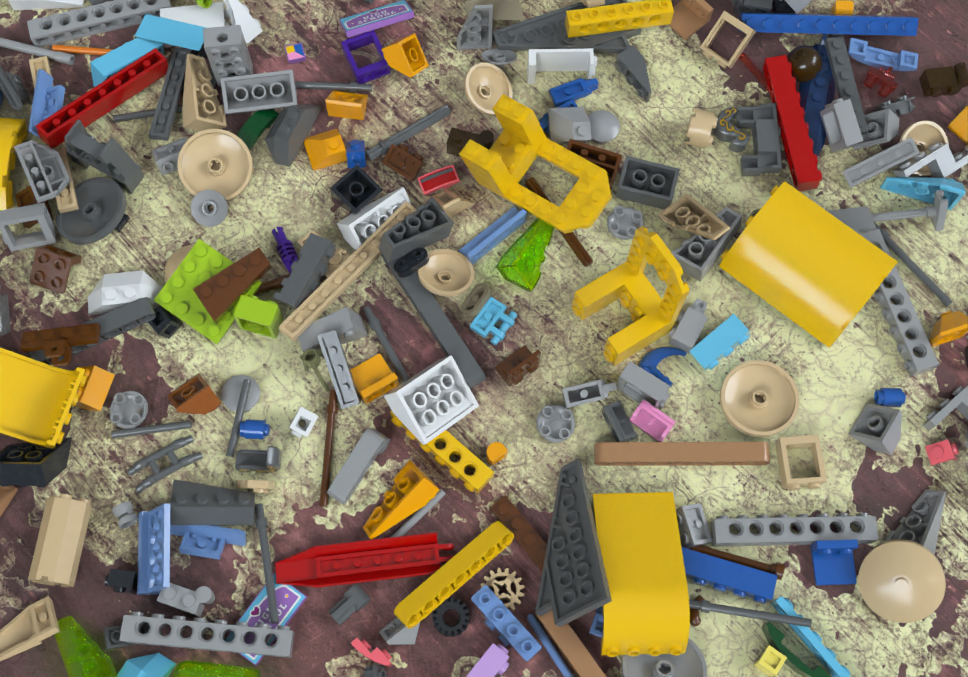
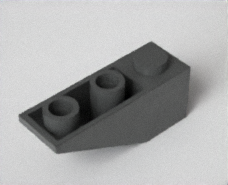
M632 45L616 56L615 68L625 76L628 84L637 90L639 97L649 102L651 87L645 58Z

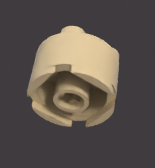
M693 108L692 112L695 115L690 116L686 131L689 139L685 140L684 144L706 149L707 146L712 144L713 136L711 130L716 128L718 118L714 112Z

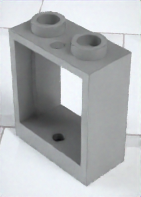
M840 98L825 105V109L820 111V116L832 153L863 142L851 99L843 101V98Z
M45 203L0 211L2 239L4 244L8 245L10 251L56 243L57 230ZM38 220L42 231L13 236L8 225Z
M631 361L623 370L616 384L617 390L636 402L641 403L644 399L660 409L663 408L670 396V393H668L670 386Z

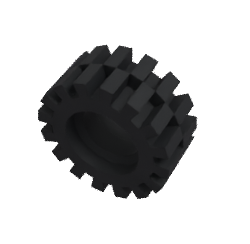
M451 597L446 599L432 613L435 629L446 637L459 636L467 629L469 624V610L459 599ZM452 609L459 614V620L455 625H447L443 621V614L447 610Z

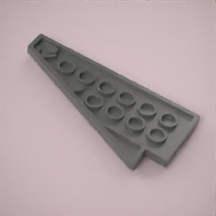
M605 0V4L600 6L627 3V1ZM582 2L492 31V37L498 50L593 48L594 53H621L631 47L627 39L639 35L641 29L568 38L565 27L566 11L588 8Z
M578 459L563 466L560 470L535 610L539 616L553 611L555 625L559 627L612 601L582 463Z

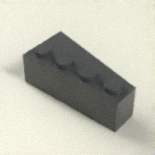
M431 197L426 204L419 206L417 211L409 214L401 223L398 222L382 235L378 249L388 262L405 256L416 248H424L449 237L454 222L436 200Z
M310 233L299 252L300 259L293 262L290 267L291 274L289 278L283 279L281 292H276L273 298L283 305L296 310L320 286V280L328 270L329 260L335 255L336 245L328 239Z
M174 479L170 504L171 525H254L255 493Z

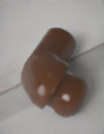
M698 595L694 600L702 602L705 599ZM690 608V624L694 627L700 625L699 610Z

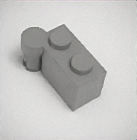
M170 583V587L160 591L157 601L201 617L205 607L203 604L213 603L215 595L207 586L199 587L195 592Z

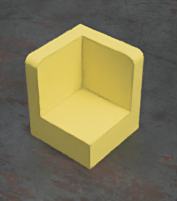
M768 645L759 660L755 661L753 665L768 676L773 677L778 674L787 657Z

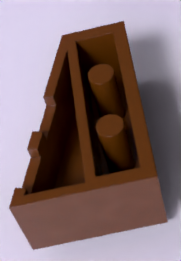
M570 139L566 149L606 170L610 189L612 190L622 155Z

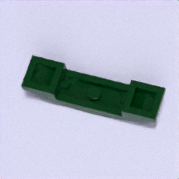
M272 109L256 111L246 121L236 136L246 144L250 151L266 128L270 129L279 113Z
M769 621L763 624L762 629L768 643L787 657L784 663L803 677H831L819 665L810 669L781 643V640L785 637L781 631Z

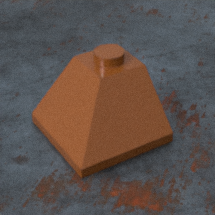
M199 373L167 395L177 412L206 415L208 412L216 410L218 405L221 404V401Z

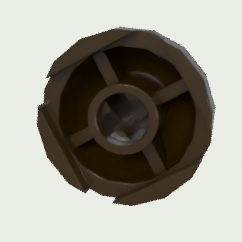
M798 46L791 50L787 56L788 61L792 64V77L794 76L797 82H807L816 77L815 74L822 69L821 57L818 51L811 46Z

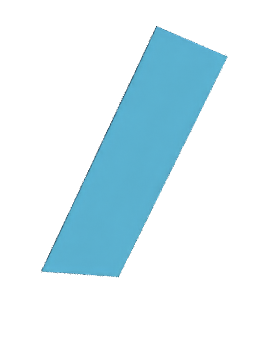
M145 14L135 37L200 51L204 42L203 28L206 27Z

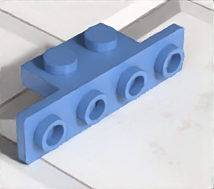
M42 69L37 71L29 132L38 138L40 137L35 125L63 108L65 88L62 85L52 87L53 77Z
M170 519V534L183 536L179 551L182 554L220 560L226 543L239 546L246 545V532L240 529L224 528L217 525H171Z
M484 585L471 597L474 604L484 614L486 619L484 623L491 631L495 629L500 634L498 639L505 647L508 645L511 648L513 647L525 661H529L541 649V645L487 585Z

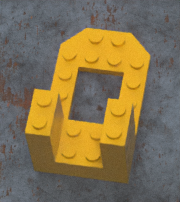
M502 94L492 110L504 130L489 150L470 139L459 154L480 185L564 234L579 228H590L612 198L607 171L546 138L534 111ZM537 156L579 178L559 207L518 184Z
M642 226L635 231L626 262L575 291L571 308L577 317L579 316L581 320H584L620 298L621 305L631 313L630 316L634 323L607 338L603 355L609 363L611 362L615 366L671 332L690 290L688 284L682 282L680 275L683 274L681 265L657 233L653 231L648 233L647 228ZM647 262L655 267L660 280L665 281L668 285L663 299L643 273Z

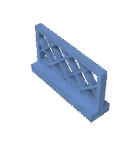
M164 503L149 512L141 511L139 513L137 594L158 595L161 590L170 587V504Z

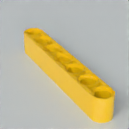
M499 521L491 524L403 599L394 609V615L407 628L415 627L509 546L514 539V534Z

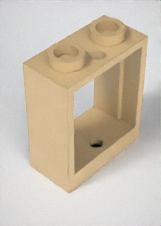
M724 11L700 46L704 50L702 54L709 59L712 57L718 59L717 64L723 68L727 66L732 68L756 31ZM726 21L747 34L729 61L709 49Z
M819 435L780 437L775 442L782 488H789L790 491L800 490L801 487H809V489L821 488V485L827 480ZM812 447L817 477L791 479L787 449Z

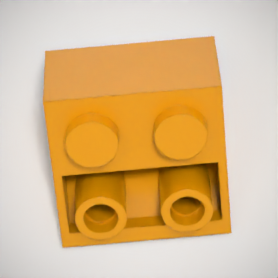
M95 365L81 366L79 368L85 369L84 375L88 377L84 387H79L77 391L80 397L75 407L89 411H101L115 374Z

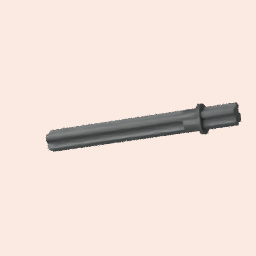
M0 66V88L12 109L20 111L23 108V104Z
M444 105L386 140L378 141L377 145L365 151L366 156L371 161L383 153L387 154L392 144L399 145V143L404 142L451 114L450 108Z

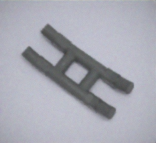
M191 435L171 442V444L153 454L138 460L127 469V473L130 476H133L148 465L153 472V475L148 476L135 487L137 492L141 493L175 471L203 459L201 452L187 455L181 459L177 458L174 451L193 443L194 439ZM167 455L172 465L161 470L156 460Z

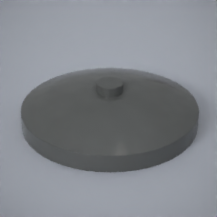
M95 177L75 186L78 210L61 214L57 210V229L71 243L86 245L103 239L117 227L125 213L126 196L123 189L112 179Z

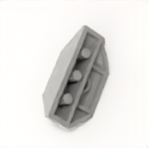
M34 140L14 146L38 203L57 197L71 181L58 151L38 144Z

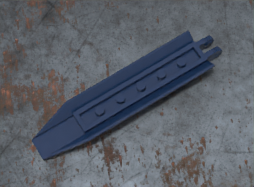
M822 34L820 44L811 46L818 51L823 63L821 71L815 74L816 77L814 79L800 82L798 91L800 93L799 103L805 112L804 121L809 126L808 135L813 140L812 150L817 157L824 146L826 138L820 111L825 109V105L832 103L836 90L824 43L827 34Z

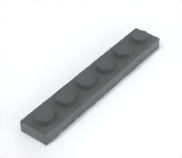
M844 37L826 38L824 43L838 98H843V101L851 99L861 135H866L868 128Z
M174 48L149 131L150 139L169 140L185 83L187 55L193 54L192 49Z

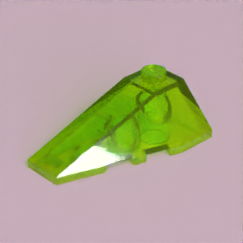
M537 218L511 245L496 265L497 270L506 281L528 292H532L540 279V266L545 261V248L549 246L554 227Z
M72 616L57 620L60 632L54 634L68 677H117L111 658L99 648V645L86 634V631Z

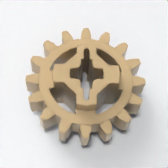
M498 568L496 574L491 570V577L484 576L486 584L483 583L480 587L482 588L484 585L490 586L500 601H509V603L504 605L514 611V604H521L518 597H524V594L520 592V590L525 588L524 585H519L522 580L521 577L516 579V572L514 571L512 574H509L508 568L505 569V572H501V569ZM499 577L506 578L504 581L494 580ZM512 583L516 587V595L511 591L510 586ZM497 587H506V593L508 594L502 593L501 595H499V589Z

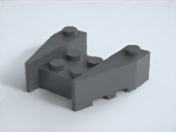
M77 120L65 135L67 155L72 162L87 169L89 166L96 168L112 177L122 189L131 194L144 178L141 167L131 159L114 138L111 137L108 143L98 142L92 135L88 134L80 120Z

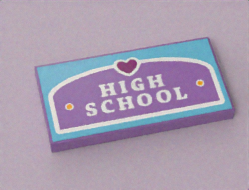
M401 0L339 19V22L349 38L414 18V12L405 0Z
M274 573L273 579L279 623L271 624L266 584L238 622H247L249 627H256L257 624H268L270 629H277L278 626H287L308 597L292 585L276 584V573ZM230 631L225 637L226 642H231L234 639L235 634L233 631ZM249 633L245 637L247 644H252L256 639L255 633ZM269 635L267 637L266 644L268 646H272L277 640L276 635ZM239 653L255 666L264 657V655Z

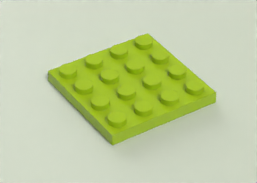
M198 239L153 301L218 345L235 322L233 315L238 302L216 324L193 289L232 265L233 262ZM258 281L253 285L245 296L254 295L262 285V282Z

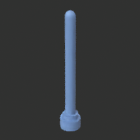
M528 614V622L563 676L574 677L535 616Z

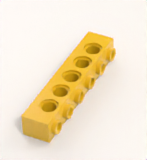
M644 0L566 11L565 27L568 38L667 25L671 24L674 10L671 0Z
M391 410V421L398 428L402 426L406 430L405 434L410 439L419 441ZM447 430L427 444L423 445L421 443L419 445L426 453L431 452L438 464L441 466L445 464L450 469L449 473L454 478L463 480L465 482L463 485L470 492L475 491L478 494L494 477V472ZM438 442L446 444L443 449H437L435 445ZM452 455H458L461 458L458 462L450 461ZM466 468H473L475 473L469 476L464 471Z

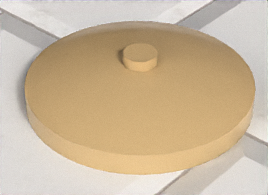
M207 129L194 134L183 145L178 157V173L183 185L192 195L195 196L203 190H215L221 193L226 201H230L239 196L250 183L253 174V161L248 147L238 136L222 129Z
M753 360L736 366L726 376L720 390V405L726 419L740 432L753 437H770L785 430L795 419L799 409V393L794 380L784 369L771 362Z
M897 539L875 546L864 557L859 569L858 584L864 601L876 614L893 622L911 623L928 617L939 607L945 594V575L939 560L926 547L913 541Z

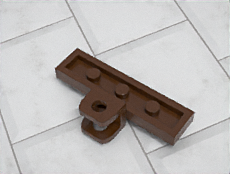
M98 323L23 332L20 349L23 352L44 350L45 356L51 358L53 366L68 365L72 358V346L99 343L101 326ZM61 356H64L63 360L58 361Z

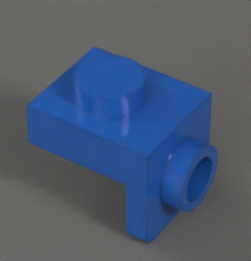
M364 140L346 141L348 168H353L355 165H358L360 168L366 167Z

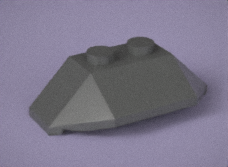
M304 103L280 111L265 138L268 149L276 164L291 166L322 109L321 106Z

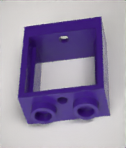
M374 30L353 38H347L341 42L344 56L358 84H364L391 73V68L384 59L382 46ZM373 43L381 61L358 69L350 51Z

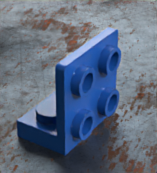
M857 539L816 541L810 545L815 585H847L857 583L852 552L858 548Z

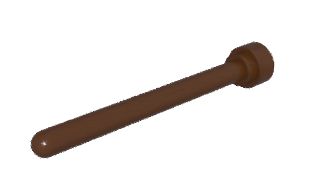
M703 545L689 548L693 551L777 575L778 580H782L785 564L776 562L770 565Z

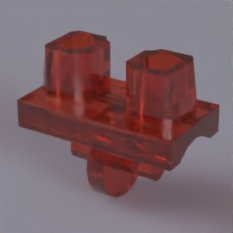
M891 66L887 70L881 67L878 71L871 67L864 82V85L869 89H872L876 83L881 85L882 87L878 94L883 98H886L891 92L894 93L899 84L892 81L896 76L891 73L893 70Z

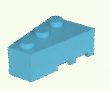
M732 314L689 352L705 371L707 369L712 370L719 364L718 361L721 358L728 357L734 351V348L739 344L742 345L749 339L750 331L735 314Z

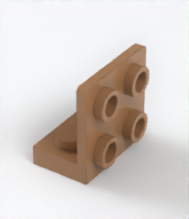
M681 0L673 7V18L671 24L668 25L684 40H687L710 21L714 8L705 0Z

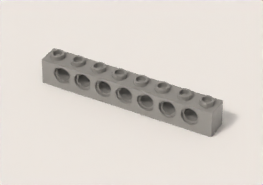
M171 0L107 1L102 4L35 18L27 21L33 44L37 47H44L141 24L145 14L160 17V9L172 8Z
M880 229L861 234L865 239L891 256ZM895 266L875 291V299L880 303L882 315L889 324L890 334L896 340L897 350L902 354L905 369L912 377L934 370L939 363ZM890 300L895 301L896 305L892 304ZM898 317H901L904 322H901ZM905 334H908L911 339H908ZM913 351L917 352L919 357L915 356Z
M840 513L836 514V517H828V514H817L816 517H808V514H798L796 517H788L787 514L776 515V518H768V515H757L756 518H748V515H739L735 519H728V516L722 515L716 516V519L711 522L713 547L811 545L816 541L857 539L858 544H872L879 540L876 516H868V513H858L856 516ZM810 524L816 526L817 533H813L810 530ZM830 524L837 527V533L831 531ZM850 524H854L857 527V533L850 529ZM770 525H773L777 528V534L771 533L769 529ZM790 525H794L797 528V534L790 531ZM729 526H734L737 529L738 534H731L729 531ZM749 526L757 528V535L750 532Z
M131 612L130 615L123 616L119 641L125 643L291 658L295 632L291 631L289 626H278L277 629H270L268 624H257L256 627H249L247 622H236L235 625H227L228 621L215 620L214 623H206L207 619L194 618L193 621H185L186 617L173 616L172 619H164L165 615L152 614L151 617H143L144 613ZM149 623L150 630L146 634H142L141 626ZM165 625H170V634L163 636L162 628ZM186 627H191L192 635L184 638L183 630ZM207 629H212L214 632L210 640H205L203 637ZM228 631H233L235 634L231 642H226L224 639ZM249 633H255L256 639L252 644H247L245 641V637ZM269 635H276L277 642L273 646L266 644V639Z

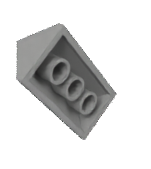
M293 70L220 78L225 115L298 105Z

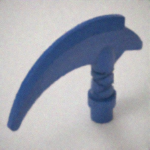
M673 347L656 348L648 352L638 366L671 387L673 383L656 367L666 357L673 355L686 356L687 353Z

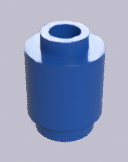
M901 388L876 389L874 393V402L880 406L900 408L906 400V395L902 392Z
M246 419V421H241L240 437L265 440L266 436H269L270 425L266 424V420Z

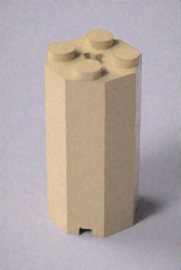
M60 494V496L50 495V498H47L28 576L29 581L51 586L61 584L60 587H74L92 508L90 505L91 500L82 498L74 500L68 494Z

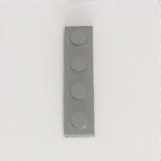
M910 137L842 172L850 188L919 155L920 151L913 138Z

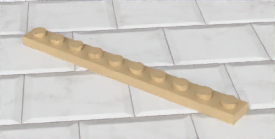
M47 56L29 60L35 89L37 71L39 69L52 76ZM65 141L54 148V150L59 152L71 180L56 197L60 214L79 209Z
M405 201L278 327L279 331L294 342L382 254L378 249L382 235L398 222L401 223L405 220L406 216L413 214L417 209Z

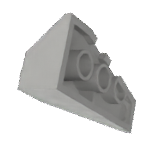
M493 4L474 5L456 37L457 50L492 48Z
M925 490L912 505L913 510L908 516H903L899 521L901 524L898 528L888 534L886 541L897 539L913 541L935 554L946 492Z

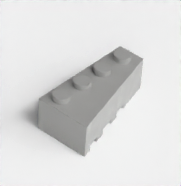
M725 207L715 216L726 223L730 230L716 240L695 234L689 240H685L677 250L671 252L681 265L683 272L700 282L741 225L742 215L728 207Z

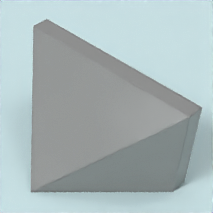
M396 617L382 628L379 633L388 645L415 644L420 623L413 628H407Z

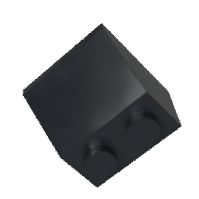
M355 165L330 187L331 197L345 210L355 215L383 191L358 165Z

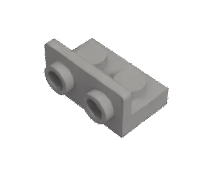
M186 137L151 150L162 175L178 170V157L183 145L187 141Z
M701 503L685 505L676 509L681 547L689 549L713 542Z

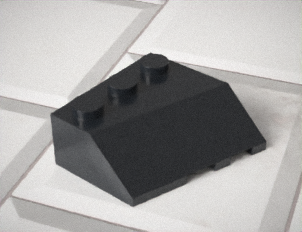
M72 437L64 438L61 444L56 443L55 448L35 446L29 442L6 446L0 451V485L2 487L19 485V487L37 486L39 488L48 486L67 467Z

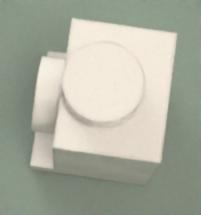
M299 407L289 425V428L292 429L291 433L299 438L303 435L307 437L318 416ZM302 419L305 421L304 427L298 425V422Z

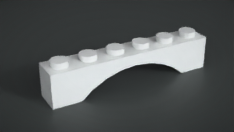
M223 0L229 12L231 26L241 25L245 42L248 44L263 31L260 28L261 24L257 19L251 17L247 6L241 4L239 0Z

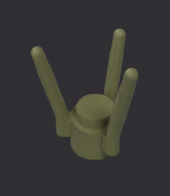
M307 349L300 356L305 371H309L308 367L312 368L326 392H329L330 389L317 368L321 362L320 357L324 358L323 353L320 349Z

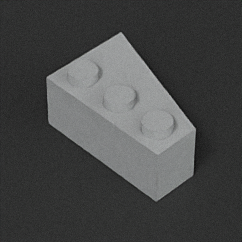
M345 307L313 322L298 337L302 351L320 349L322 352L317 335L337 329L342 344L368 336L361 315Z

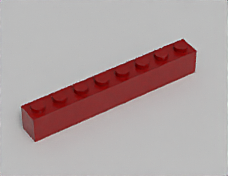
M156 48L35 125L40 139L49 148L54 149L65 141V135L77 120H80L86 128L165 76L168 70L167 59Z
M787 55L765 58L763 71L771 102L776 103L778 126L781 127V139L794 188L799 192L817 189L820 181H822V173L817 168V155L812 150L813 140L809 138V126L804 121V108L799 103L800 93L796 92V79L791 74L792 64L788 61Z

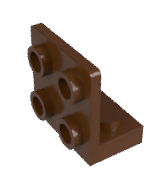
M49 244L36 247L29 282L64 294L70 269L73 265L81 263L82 256Z
M524 345L498 364L495 370L509 387L512 384L517 385L524 379V375L528 372L531 374L538 369L541 352L537 350L532 354Z

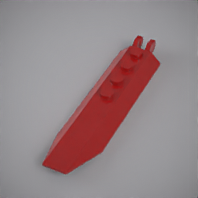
M437 532L314 546L276 562V584L320 588L431 575L440 569V563H447L454 557H439V551L454 549V544L438 545Z

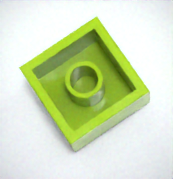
M241 295L233 315L240 329L274 339L277 338L278 327L284 319L276 302L272 300L262 301L254 295Z

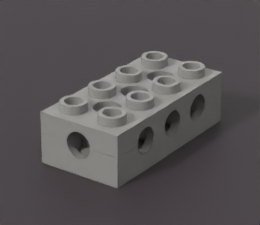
M241 25L203 28L204 49L218 87L221 86L220 78L253 74V64Z

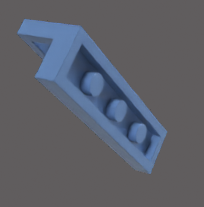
M515 206L462 247L459 253L467 257L473 265L526 222L527 212L524 209L519 212Z

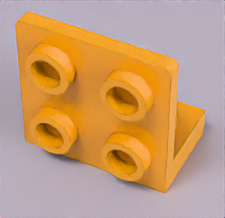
M377 354L351 369L357 391L365 404L372 402L399 386L398 377L395 372H391L381 354Z

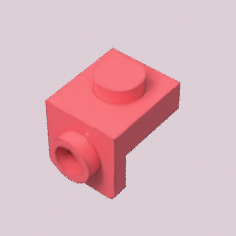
M949 439L925 446L932 466L950 460H958V447L956 443H952Z

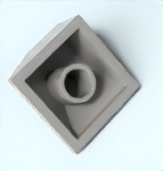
M583 107L548 108L551 141L557 144H568L570 139L582 143L592 140L590 120Z
M889 108L865 114L868 132L866 135H862L863 142L854 145L853 148L857 150L889 142L898 135L899 117Z
M866 403L849 435L874 451L892 455L901 438L902 412L899 409Z

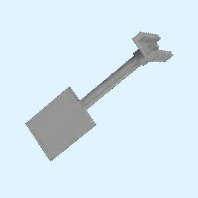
M938 190L935 191L933 206H926L922 209L871 214L868 206L829 210L827 212L850 228L857 227L860 232L875 231L876 226L874 222L923 216L926 218L931 217L930 220L935 231H942L944 229L948 199L943 200L944 191Z

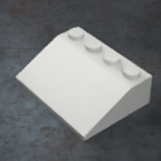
M452 355L438 359L384 395L392 412L423 445L479 406Z

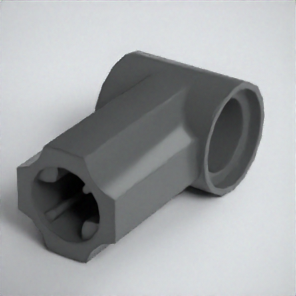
M356 583L328 613L339 625H342L353 613L360 611L366 606L371 598Z

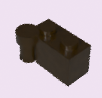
M962 62V65L958 63L954 66V69L953 66L925 69L919 78L924 97H938L946 94L955 95L963 87H967L968 71L966 63Z
M452 127L446 143L447 153L461 157L459 154L470 139L489 150L494 142V135L489 130H484L479 135Z

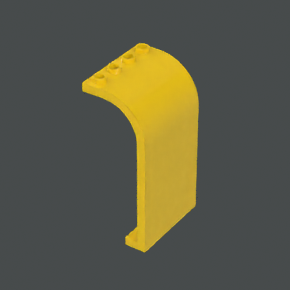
M0 348V433L47 448H55L56 443L61 444L65 434L61 432L64 424H69L72 414L69 413L71 406H76L80 397L77 391L79 387H84L88 377L84 375L85 369L77 367L76 371L65 370Z
M673 492L593 494L591 507L592 512H594L595 527L612 599L611 602L603 605L601 655L609 657L629 655L635 657L640 654H649L651 656L671 654L676 656L685 653L689 639L690 608Z

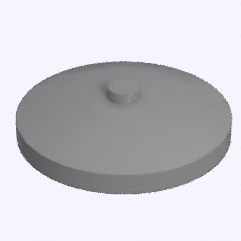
M689 638L686 652L680 655L660 654L658 656H651L649 654H640L635 657L624 655L622 676L707 677V665L701 650Z

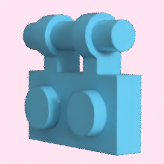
M490 297L471 323L470 329L484 338L491 333L494 336L490 342L497 345L500 340L504 339L505 332L509 327L513 326L514 320L518 315L513 311L509 315L504 314L507 306ZM498 320H501L503 322L499 329L494 327Z

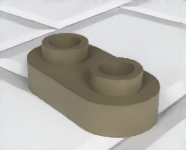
M477 284L462 303L461 310L466 317L472 318L477 316L491 297L492 291L487 284Z

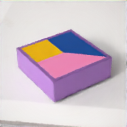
M302 43L285 46L289 64L306 61Z

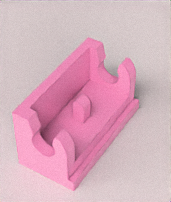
M644 399L629 419L631 423L658 442H662L676 423Z

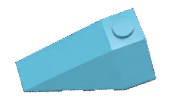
M886 177L880 186V189L932 205L935 191L943 190V200L948 199L947 209L949 210L954 208L966 192L963 183L946 178Z

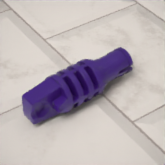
M276 227L278 232H276L275 228L272 230V234L277 242L276 249L283 264L291 274L290 267L293 262L299 260L292 241L287 239L283 227Z

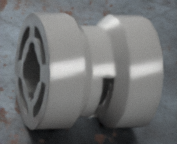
M130 501L120 503L112 509L114 516L118 518L120 529L131 527L139 521L137 514L133 512V505Z

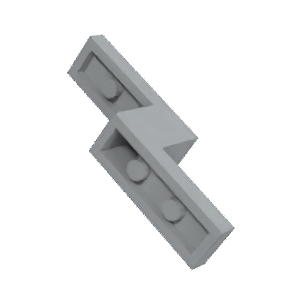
M934 142L928 146L927 150L920 151V154L911 160L899 164V167L893 172L896 177H908L920 168L928 165L933 178H945L968 163V145L964 151L952 155L948 143Z
M968 385L965 388L960 386L952 393L955 397L951 400L947 398L939 405L941 409L938 412L934 410L926 417L928 421L923 426L928 431L934 428L955 408L968 419Z

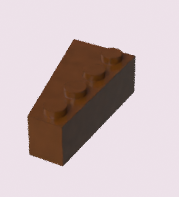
M259 247L193 290L213 321L218 324L239 301L240 296H245L272 266Z

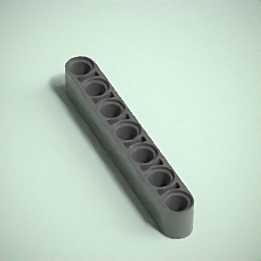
M150 298L137 299L83 323H98L101 326L99 343L72 346V356L155 319L156 314ZM44 350L27 352L29 358L53 365L51 358L45 356ZM61 356L58 361L63 360L64 356Z

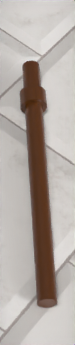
M330 390L329 404L326 405L328 416L319 502L321 507H327L328 503L327 491L330 481L335 415L338 414L335 390Z

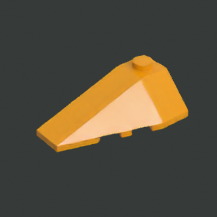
M411 460L396 474L393 479L395 484L390 492L386 490L383 495L385 497L383 503L374 509L363 526L370 539H374L424 507L439 491L434 482Z

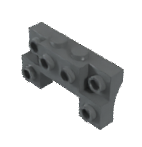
M776 103L738 107L739 110L736 115L737 128H752L754 155H742L740 159L741 176L780 173L782 169V142H779L781 127L778 126Z

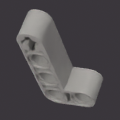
M374 428L367 429L332 482L327 494L345 505L376 456L383 453L387 448L390 439Z

